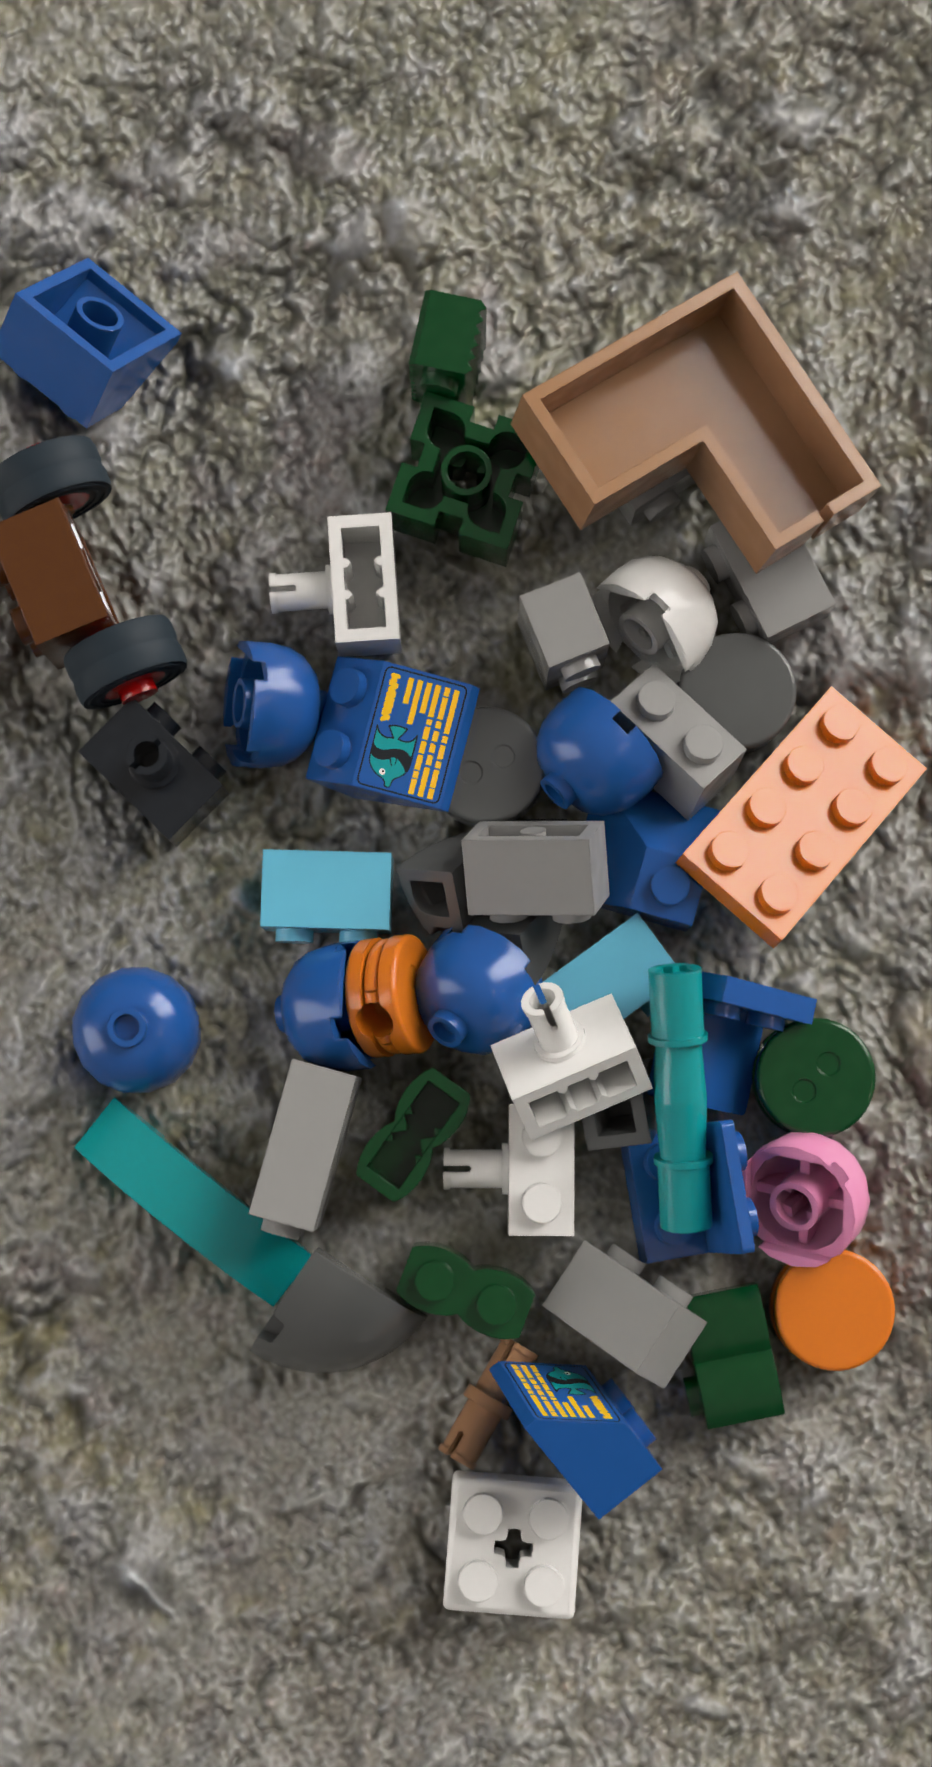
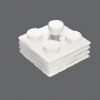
M461 1470L454 1472L443 1605L447 1610L571 1619L574 1616L582 1499L566 1479ZM508 1529L520 1530L522 1541L531 1543L529 1550H520L517 1559L505 1558L504 1549L494 1547L495 1541L506 1540Z

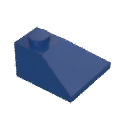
M651 791L645 798L627 810L606 816L588 814L586 821H604L610 896L601 908L631 917L638 913L645 921L684 932L691 928L703 887L675 862L718 815L720 810L704 806L691 819L687 820L659 793Z

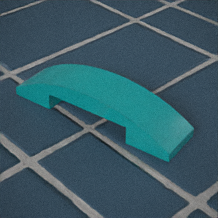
M114 1097L74 1148L123 1192L183 1241L274 1307L296 1279L312 1253L295 1239L261 1230L263 1218L248 1214L250 1206L164 1139L165 1136L118 1098Z

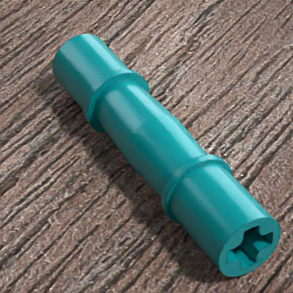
M688 963L662 964L648 969L651 1022L648 1043L655 1046L654 1104L659 1152L654 1154L653 1159L658 1174L660 1228L671 1233H697L712 1227L710 1165L713 1163V1154L706 1150L707 1091L702 1044L708 1041V1032L704 1030L702 967Z

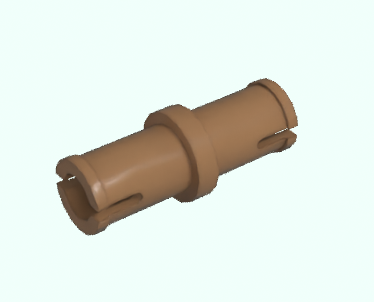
M500 1339L499 1345L476 1385L469 1383L463 1395L468 1399L438 1449L446 1455H451L452 1459L474 1470L479 1457L501 1418L508 1421L513 1412L489 1368L498 1361L533 1363L539 1355L512 1339Z

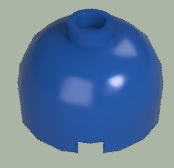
M239 641L237 647L245 655L244 658L231 657L224 691L223 726H235L237 745L225 744L228 759L231 765L236 767L271 768L284 766L297 760L312 744L317 728H319L328 692L319 689L318 678L314 669L303 655L292 648L274 643Z
M583 687L574 689L567 697L563 698L541 724L537 736L536 749L537 761L545 777L540 781V784L548 797L563 809L573 805L582 812L606 816L627 810L645 798L662 778L663 770L656 752L639 728L635 726L626 734L612 719L621 710L594 690Z
M467 925L461 933L452 932L453 927L444 930L433 943L416 972L414 988L418 1011L430 1034L442 1045L465 1053L487 1055L493 1053L490 1045L530 1029L531 1024L522 1010L521 1000L523 994L533 986L540 1004H545L546 999L539 983H543V980L541 978L534 985L532 978L525 971L531 960L519 947L501 934L478 925Z
M359 940L323 946L306 953L298 959L286 977L281 995L276 998L274 1006L277 1026L282 1033H286L288 1041L305 1061L336 1071L363 1070L376 1066L371 1061L374 1057L367 1055L357 1043L346 1009V966L351 950Z
M148 967L121 968L100 977L81 996L72 1018L73 1045L82 1066L100 1084L122 1093H148L175 1083L192 1065L201 1043L199 1015L191 994L173 977Z

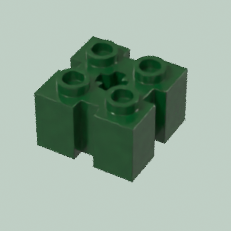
M426 391L410 437L412 459L419 461L417 467L401 463L385 509L386 513L391 512L394 531L435 544L440 530L458 535L459 552L506 567L522 522L523 502L513 499L514 494L517 493L530 498L540 469L511 426L512 419L499 415L495 428L491 429L475 423L474 406ZM466 472H471L477 475L478 486L463 489L457 487V482L451 480H463Z

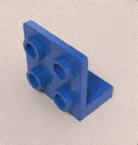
M702 972L704 1030L708 1032V1041L702 1044L707 1108L743 1115L747 1108L752 1084V1069L759 1050L763 1028L783 1032L786 1020L812 1025L817 999L727 975ZM655 1053L649 1077L653 1089L647 1091L650 1096H654Z
M732 1119L707 1122L706 1150L713 1154V1163L710 1165L712 1227L702 1232L680 1234L667 1232L660 1228L658 1174L653 1159L654 1154L659 1152L658 1133L652 1143L621 1147L638 1255L641 1262L649 1264L704 1253L747 1254L755 1252L753 1237L758 1234L759 1219L754 1202L750 1197H746L742 1173L747 1167V1149L742 1135L738 1131L735 1132Z

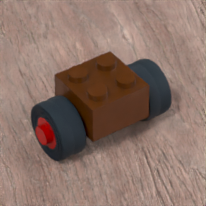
M70 435L31 445L0 463V514L3 519L0 522V587L5 586L12 601L17 600L19 606L10 609L9 612L25 646L30 645L36 658L45 655L58 670L66 668L68 676L74 684L76 695L85 709H101L119 704L125 705L132 700L140 702L156 694L159 688L183 673L187 668V659L181 645L177 641L173 625L166 616L148 615L119 622L83 535L73 520L92 510L109 496L112 490L111 481L93 441L86 436Z

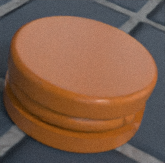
M412 934L395 935L385 939L370 938L360 940L351 950L347 961L345 1001L349 1023L360 1048L367 1055L374 1058L391 1057L401 1053L405 1055L421 1054L426 1052L434 1041L418 1011L414 988L416 972L428 951L422 941Z
M844 1250L840 1255L832 1257L827 1263L818 1267H796L785 1264L776 1276L771 1288L769 1314L778 1339L793 1355L806 1364L818 1369L844 1371L865 1364L881 1351L893 1328L895 1304L892 1290L881 1271L861 1255Z

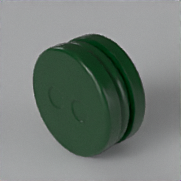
M813 1018L812 1025L795 1021L785 1024L783 1032L774 1031L763 1041L754 1060L751 1085L757 1105L765 1117L775 1126L788 1133H817L828 1137L850 1128L863 1116L873 1098L876 1074L871 1054L855 1032L836 1021Z

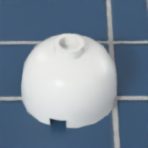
M646 556L632 559L606 578L597 587L600 590L591 597L611 648L617 653L623 641L641 659V661L632 666L639 674H642L654 663L673 682L678 683L683 668L685 672L688 669L692 671L701 663L712 646L718 625L714 600L710 594V586L706 578L691 566H685L682 563L662 556Z

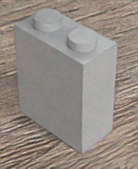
M296 1059L291 1060L248 1213L263 1218L261 1230L299 1240L300 1236H304L305 1230L314 1232L322 1226L362 1078Z

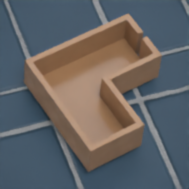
M738 271L522 395L511 421V426L580 530L686 468L756 574L803 546L810 537L815 539L859 512L881 487V484Z

